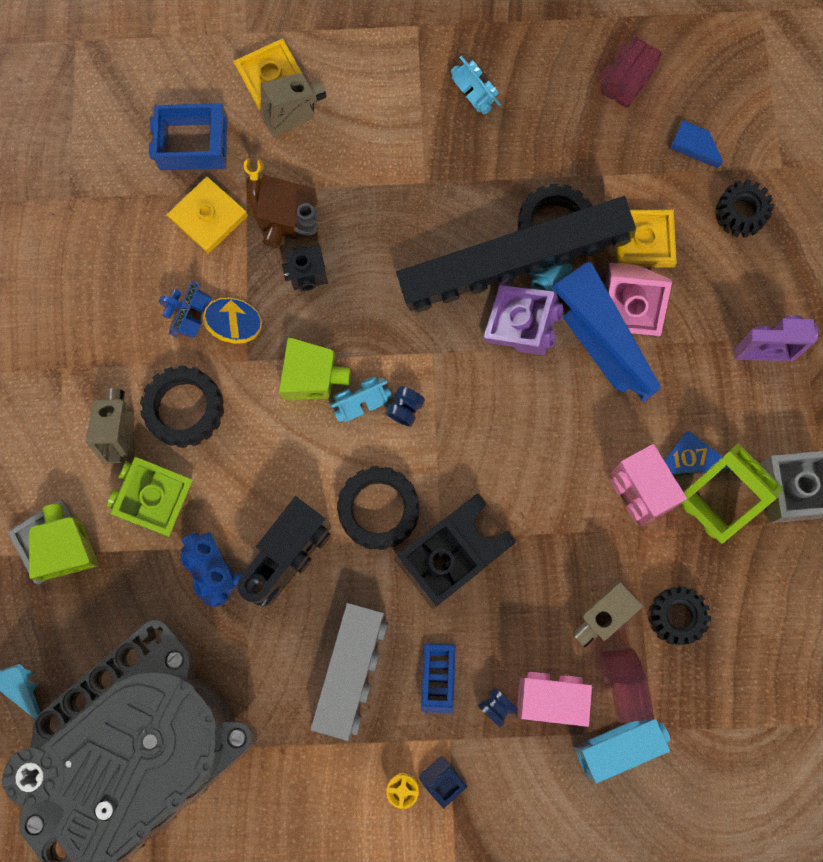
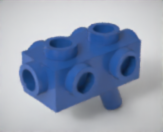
M198 532L187 535L181 540L184 545L180 554L182 565L186 570L190 571L194 580V591L203 600L205 606L218 607L229 600V595L236 588L235 585L238 584L243 573H232L230 565L228 563L225 564L211 532L202 535Z

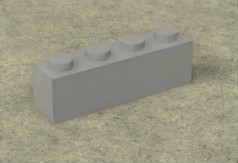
M349 603L346 604L311 731L346 741L351 739L352 734L358 735L363 717L357 715L361 702L367 703L371 684L366 683L369 670L375 672L380 653L375 652L378 639L384 641L389 622L383 621L384 613Z

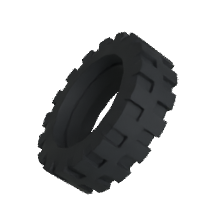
M550 184L546 188L541 186L537 188L534 194L531 192L527 196L525 203H522L518 216L517 231L533 226L532 219L534 214L544 206L560 205L576 212L591 207L592 203L588 198L585 199L583 193L578 189L576 191L572 190V186L565 184L564 187L558 186V184Z
M181 365L177 369L172 367L164 369V373L161 375L159 373L152 378L151 384H147L144 388L146 393L144 397L141 396L140 400L142 419L145 420L148 430L167 445H177L179 448H186L187 445H199L201 440L204 438L208 440L213 435L211 432L219 428L221 424L219 421L220 417H223L224 408L222 407V403H224L223 397L212 379L195 367L190 369L187 366ZM178 385H194L202 390L207 403L205 413L199 422L188 429L182 430L171 429L163 424L159 416V406L161 399L167 391Z
M373 466L365 471L362 469L356 472L357 475L350 477L339 493L337 512L344 531L355 543L367 549L385 550L392 546H398L411 535L418 521L419 500L413 484L402 473L393 471L389 467L379 468L378 466ZM381 483L389 485L398 491L403 499L404 512L402 519L396 527L388 532L373 533L359 526L354 518L353 505L355 498L362 489L372 484Z

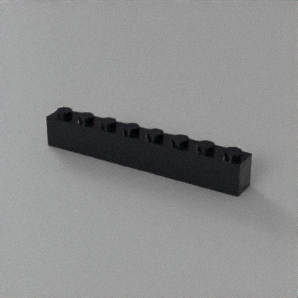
M622 196L396 271L409 311L422 312L432 307L431 304L440 301L450 303L458 300L461 294L470 291L472 294L481 293L487 290L489 285L498 282L500 285L508 284L517 279L516 276L528 273V275L541 273L549 265L563 266L572 262L574 257L583 254L586 257L596 255L602 251V248L614 245V247L624 246L634 238L636 226L626 197Z

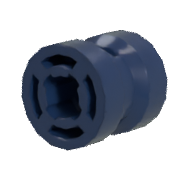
M399 386L395 393L396 399L393 404L388 406L385 414L404 426L412 427L416 419L415 413L418 409L422 408L425 398L412 389Z

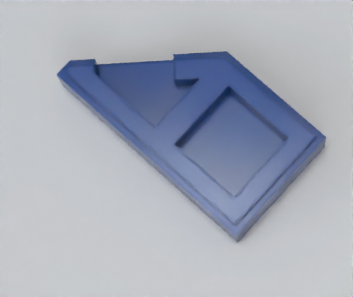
M682 121L670 149L719 168L723 160L710 132Z

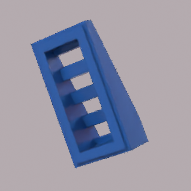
M424 644L422 712L454 713L456 645ZM430 656H449V662L430 661ZM430 669L448 670V674H430ZM429 682L448 683V688L429 687ZM429 696H445L447 701L429 700Z

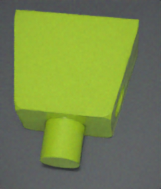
M288 338L279 393L283 400L328 399L331 397L333 384L350 385L351 368L336 366V355L333 350L294 338Z
M51 504L43 507L45 524L33 526L29 529L30 579L45 581L98 567V560L82 521L75 517L64 518L62 504Z

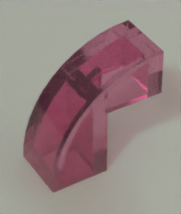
M634 649L601 651L604 683L612 687L616 720L624 723L654 719L647 680L640 659Z

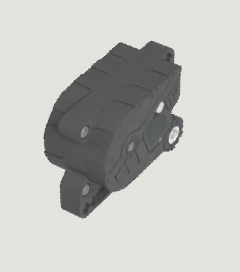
M151 620L145 623L40 712L34 722L30 749H24L16 753L6 764L2 775V787L7 797L15 804L22 806L20 832L41 862H127L145 846L144 844L150 838L168 826L177 818V814L186 806L195 802L217 778L255 745L257 740L255 727L246 721H234L229 704L214 689L215 687L195 676L196 655L170 623L159 620ZM156 629L163 630L160 634L161 642L153 641L157 636L154 632ZM141 642H146V643H149V644H148L147 646H145V645L142 644ZM135 648L139 653V659L131 667L127 662V655L130 650ZM106 671H109L113 676V681L110 687L106 689L101 683V678ZM80 693H83L86 697V706L80 711L76 706V698ZM54 715L60 721V726L56 733L50 729V720ZM57 842L66 853L65 858H61L57 855Z

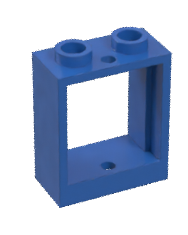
M223 104L155 105L154 117H150L153 142L149 143V155L151 160L155 161L159 170L226 169L228 118ZM210 125V151L167 152L168 126Z

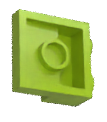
M134 457L131 463L125 461L118 478L123 479L119 491L112 490L106 507L111 508L109 515L169 537L193 480L138 457Z

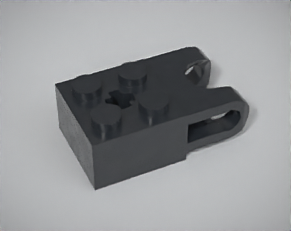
M481 494L474 495L394 559L432 609L441 604L516 543L515 537L509 531H505L493 539L483 538L477 533L474 526L475 517L486 506V501ZM434 556L437 559L442 557L446 561L443 564L444 571H441L440 568L438 570L435 569L433 566L435 562Z
M295 496L256 545L260 553L242 574L237 584L241 597L262 607L272 604L297 572L301 574L306 570L312 561V558L309 556L315 548L321 549L329 540L331 533L328 531L331 529V526L326 518ZM263 582L264 586L262 587L261 591L258 594H256V586Z

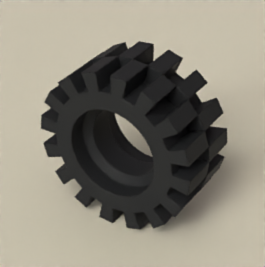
M741 180L736 181L734 186L732 184L729 185L716 205L717 212L715 216L720 218L718 222L720 227L724 224L726 225L724 230L726 233H729L732 229L734 230L733 236L738 237L741 232L742 237H748L750 233L753 236L770 219L771 211L774 209V204H770L773 198L772 195L765 196L768 192L766 187L762 190L758 189L760 185L758 182L751 186V180H745L743 185ZM737 201L749 203L754 208V215L751 217L741 216L735 211L734 203Z
M682 586L673 587L661 592L660 595L653 599L654 603L649 607L651 616H648L649 622L652 621L653 624L651 629L659 634L658 638L666 640L668 644L672 645L691 644L696 640H700L703 637L702 634L709 629L707 622L711 621V616L707 615V611L710 610L709 605L703 603L705 598L702 595L698 596L696 594L697 591L694 589L688 590ZM682 604L690 611L691 620L685 628H676L669 622L668 610L672 605Z

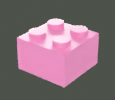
M654 444L621 461L610 473L612 476L610 479L612 487L618 495L622 494L628 503L626 509L630 517L635 522L639 521L641 526L674 509L687 499Z
M528 672L527 678H519L516 717L525 720L589 727L592 685L583 684L582 677L559 676L558 682L550 681V674Z

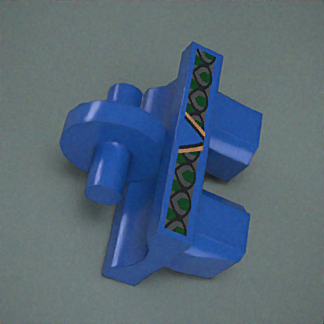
M191 281L182 303L178 301L181 292L173 289L170 297L165 295L160 297L159 303L165 307L162 314L163 317L170 319L173 311L178 312L169 335L176 338L178 334L192 338L196 337L202 322L187 316L188 311L191 307L204 313L205 308L212 300L211 296L198 290L200 284Z

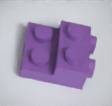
M500 285L485 331L484 340L491 344L514 347L517 352L545 356L547 348L554 346L555 331L552 330L555 321H560L562 318L563 305L560 303L556 293L552 291Z
M790 315L784 317L773 329L770 326L755 327L734 348L735 360L795 361L817 341L818 326L814 324V319H803L800 315Z

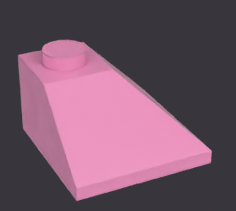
M609 263L605 287L630 332L633 334L661 336L672 280L639 265Z

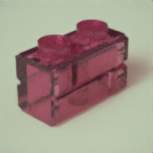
M638 37L633 38L629 45L623 44L616 54L615 59L617 61L614 66L609 64L601 75L600 80L603 81L601 93L612 100L615 99L623 107L629 108L657 69L662 52L651 45L648 46L646 42Z

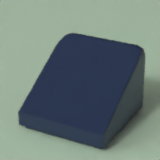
M440 756L419 775V779L424 787L443 809L468 787L443 756Z

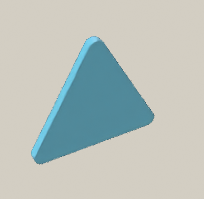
M20 664L0 670V692L36 719L40 709L33 691L38 687V684L28 680L33 675V671L24 669Z

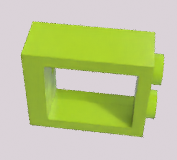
M737 443L684 491L687 499L681 505L688 514L695 516L703 524L704 530L709 536L723 544L775 501L784 488ZM726 465L760 498L758 502L729 526L696 494L702 486Z

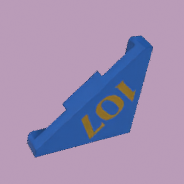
M687 431L664 461L672 475H688L706 472L722 456L690 431ZM726 465L722 470L728 471L730 468Z

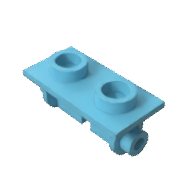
M461 55L459 58L464 64L461 67L457 65L451 70V79L464 94L473 87L474 90L466 97L477 112H482V114L488 113L494 101L500 107L501 103L496 98L499 94L497 89L489 80L486 83L482 81L479 76L483 72L473 60L468 63Z
M377 376L361 382L362 387L351 392L348 388L334 394L335 400L330 401L329 404L332 408L338 406L339 410L334 412L338 423L341 421L346 423L363 415L364 412L360 406L363 402L366 403L369 411L388 404V400L393 397L388 387L382 388L383 385L387 384V381L383 378L378 380Z

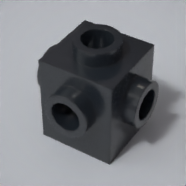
M300 246L290 252H285L287 263L282 264L285 281L291 280L294 290L310 291L318 285L328 284L320 246L310 248Z

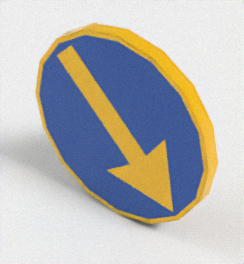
M219 298L210 302L204 310L203 322L206 329L214 337L224 342L233 344L247 343L255 339L261 331L262 320L259 313L252 305L242 300Z

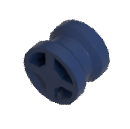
M495 686L490 691L488 699L480 701L477 705L499 728L505 724L504 719L508 714H514L518 710Z

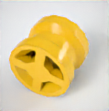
M398 773L390 779L386 789L389 803L398 809H407L414 805L419 795V785L411 774Z

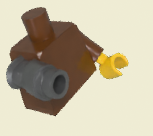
M250 158L246 159L243 166L245 172L250 175V178H247V201L251 216L257 221L259 228L266 231L263 243L272 248H279L283 236L297 239L300 234L306 236L314 234L318 229L317 220L319 216L315 208L318 202L315 188L263 175L260 179L258 174L264 168L262 160H257L258 168L256 171H253L250 168Z

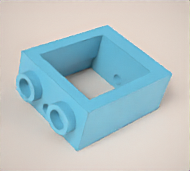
M640 717L577 744L573 748L586 778L594 783H599L670 752L667 742H670V736L662 722L658 723L654 718Z

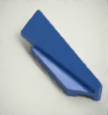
M587 262L557 282L552 288L572 309L563 319L612 386L623 393L629 389L636 392L643 402L659 391L661 386L593 264Z

